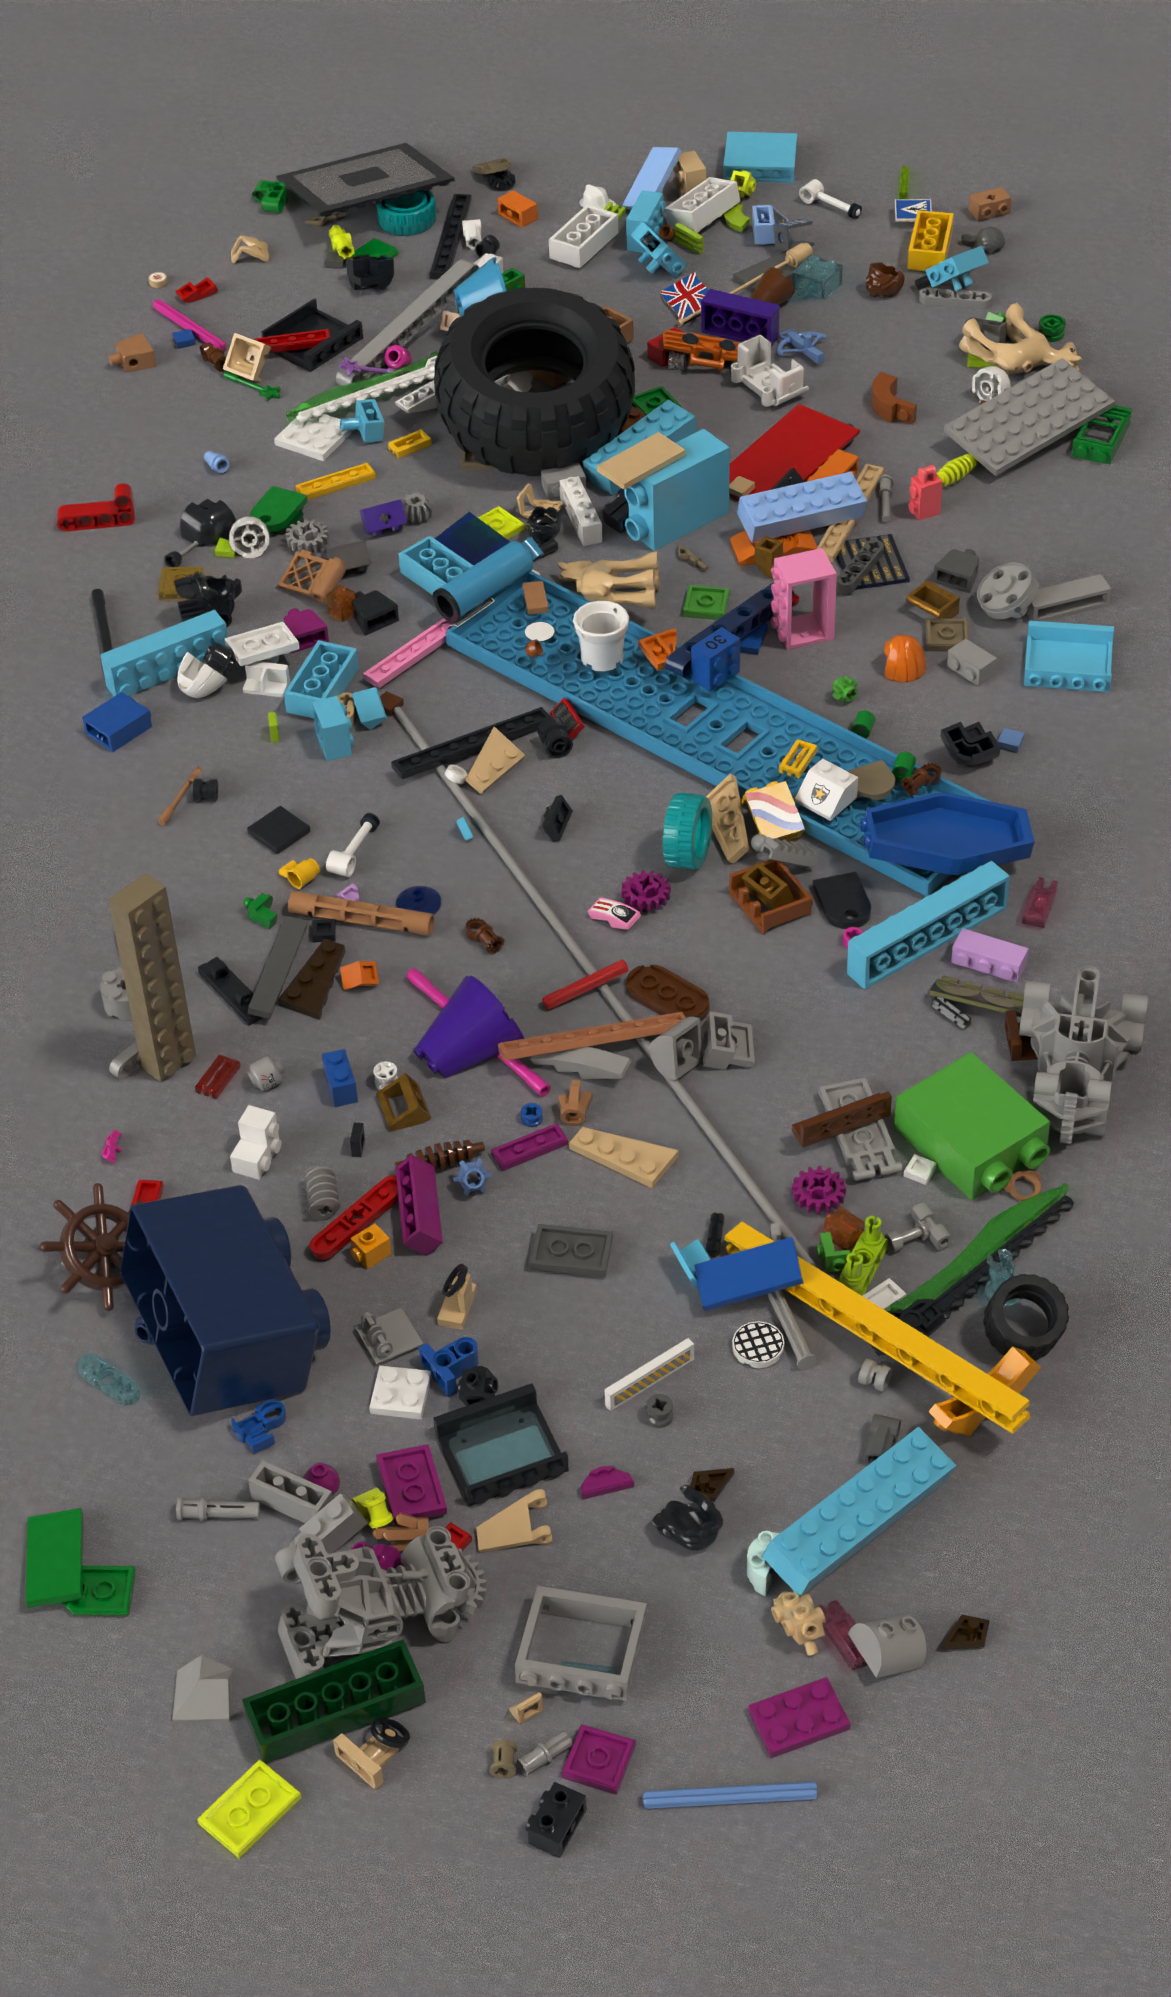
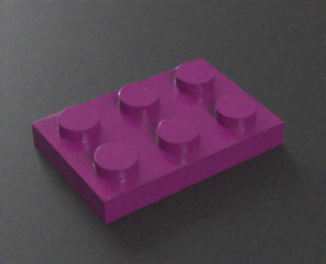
M429 1444L376 1454V1462L390 1512L393 1516L394 1525L398 1524L395 1517L400 1512L414 1517L428 1518L447 1514V1505Z
M827 1677L748 1705V1712L771 1758L848 1731L851 1726Z

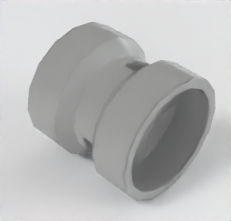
M867 1358L860 1370L858 1382L866 1386L871 1384L876 1390L884 1392L891 1380L893 1368L888 1365H877L876 1361Z

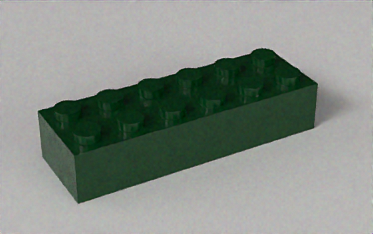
M404 1639L242 1699L247 1722L265 1764L337 1737L341 1733L345 1734L371 1724L377 1718H387L426 1703L424 1684Z

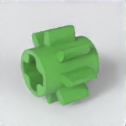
M847 675L845 678L839 677L832 685L835 691L832 696L842 703L846 701L851 702L858 695V690L855 688L858 683Z

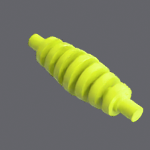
M967 453L947 462L936 474L943 481L942 488L963 479L975 468L977 460Z

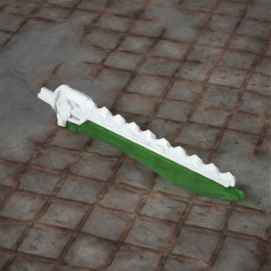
M438 351L431 353L427 358L391 372L328 389L304 401L291 411H286V419L292 420L296 418L299 422H304L310 417H319L325 412L331 413L340 407L347 408L357 400H366L370 397L376 398L382 393L389 394L395 389H404L410 384H419L425 379L432 380L435 374L434 366Z

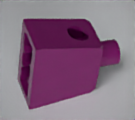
M293 608L283 618L285 625L299 642V649L292 651V653L314 647L318 640L329 642L327 625L312 609L299 611L297 608Z

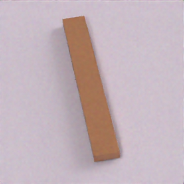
M682 1012L501 1042L498 1044V1050L505 1061L663 1034L686 1017Z

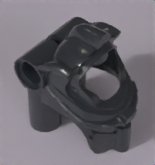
M197 571L194 575L191 574L174 580L177 594L181 598L189 599L177 602L182 622L215 610L226 623V627L231 625V614L235 608L234 600L242 593L240 579L236 578L233 581L227 578L226 575H223L222 578L205 576Z

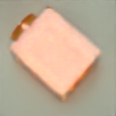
M338 585L326 595L329 615L342 622H345L353 615L351 602L353 599H356L354 591Z
M840 1207L836 1212L830 1213L826 1217L824 1233L830 1232L832 1242L841 1249L851 1250L855 1247L861 1233L864 1231L865 1222L843 1207Z

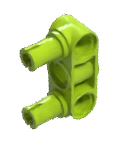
M875 1216L866 1218L865 1231L861 1233L853 1251L847 1255V1263L839 1278L840 1283L861 1296L866 1293L888 1245V1239L884 1238L881 1233L882 1221L877 1217L875 1223Z

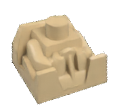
M234 333L223 370L261 382L262 379L259 378V375L266 362L265 355L270 352L272 347Z

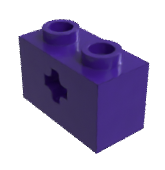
M401 499L359 510L365 534L371 532L372 536L383 534V529L390 528L391 531L402 529V524L407 523ZM382 513L384 516H388V520L385 522L379 519V517H382Z

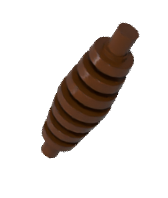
M463 1140V1146H461L459 1141H453L454 1148L452 1149L450 1142H444V1151L441 1144L437 1143L434 1144V1153L431 1146L425 1147V1155H423L421 1149L417 1150L415 1154L417 1158L433 1165L436 1171V1163L440 1170L446 1169L445 1160H447L449 1167L455 1166V1158L458 1164L460 1161H464V1156L469 1161L473 1159L475 1153L485 1151L483 1141L472 1144L469 1140ZM412 1153L407 1154V1155H406V1159H407L408 1157H410L411 1155H413V1154H412ZM403 1161L395 1162V1169Z

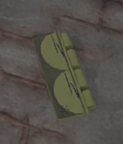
M944 975L941 980L936 979L930 989L929 995L1003 1013L1006 1010H1015L1016 1016H1022L1024 995L1009 991L1008 996H1006L1005 990L989 986L982 990L981 984L965 980L961 985L959 984V979Z

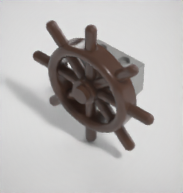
M96 1183L93 1186L94 1204L82 1208L77 1213H74L61 1200L54 1202V1208L68 1221L63 1227L60 1241H44L40 1244V1249L44 1252H60L61 1264L71 1275L61 1286L62 1293H69L78 1282L88 1288L102 1290L103 1307L106 1311H111L114 1308L112 1290L125 1285L121 1274L111 1277L110 1262L112 1261L119 1269L121 1268L122 1257L119 1255V1252H123L125 1242H121L118 1237L127 1230L130 1210L126 1212L117 1206L104 1204L103 1186L100 1183ZM137 1201L135 1204H140V1203H144V1202H143V1201ZM95 1217L96 1226L91 1229L84 1220ZM106 1219L117 1223L111 1231L107 1228ZM76 1229L85 1236L81 1241H74Z

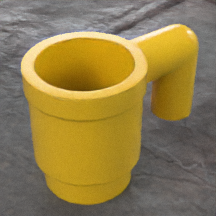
M312 858L303 860L298 864L291 860L279 869V874L288 878L289 882L297 889L303 888L320 873L318 863Z

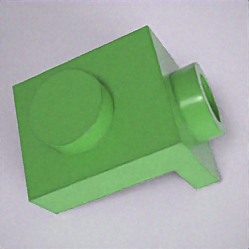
M830 1232L820 1233V1244H816L817 1258L822 1259L825 1273L841 1272L847 1263L846 1258L850 1254V1250L835 1252Z

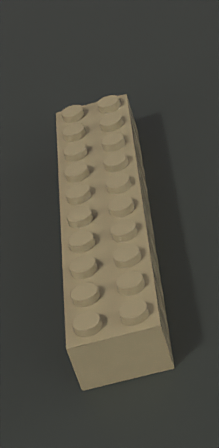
M145 873L109 898L108 901L141 1066L143 1070L162 1082L169 1076H172L186 1063L192 1061L196 1057L166 886Z

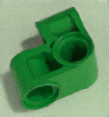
M260 180L252 192L253 198L258 202H262V208L267 212L282 213L285 204L288 202L286 185L283 182Z

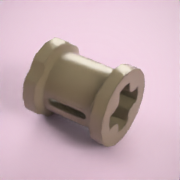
M505 1739L494 1741L491 1745L494 1758L493 1764L490 1767V1773L497 1778H511L516 1774L514 1754L517 1752V1744Z

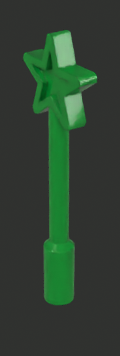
M229 371L224 372V378L259 390L260 396H265L266 401L272 398L280 399V386L272 388L270 385H267L264 388L240 378L237 374Z

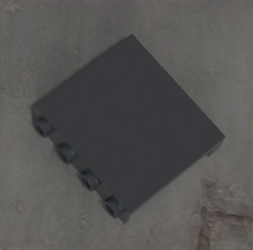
M315 298L261 331L262 337L329 329L330 337L313 348L275 352V354L309 372H312L363 339L362 322L355 320L348 325L318 310Z

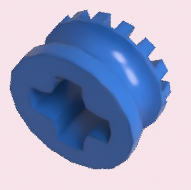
M528 1103L521 1108V1121L525 1126L534 1127V1125L538 1126V1124H541L543 1112L540 1105Z

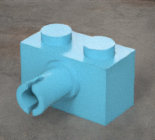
M357 400L355 418L340 419L341 431L358 429L364 443L383 441L384 420L376 400Z

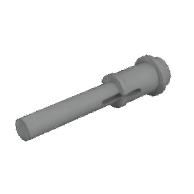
M884 474L878 479V486L880 487L879 496L882 498V521L888 522L890 520V497L892 496L893 478L888 474Z

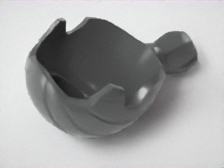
M994 227L982 229L977 236L962 234L961 236L964 245L972 243L975 248L982 246L984 251L988 250L989 254L1005 245L1003 233Z

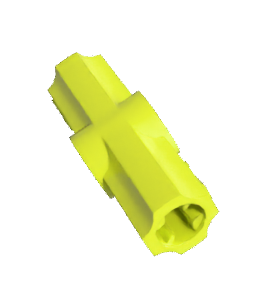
M333 225L329 230L333 251H337L339 256H342L344 259L351 257L354 254V247L350 233H346L344 228H341L339 225Z

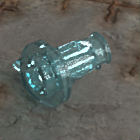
M998 1250L1000 1262L993 1261L991 1255L987 1256V1263L990 1266V1280L985 1288V1297L988 1301H990L995 1291L1003 1282L1012 1276H1016L1015 1268L1012 1264L1013 1256L1008 1250ZM1022 1299L1009 1300L1004 1304V1307L1014 1305Z

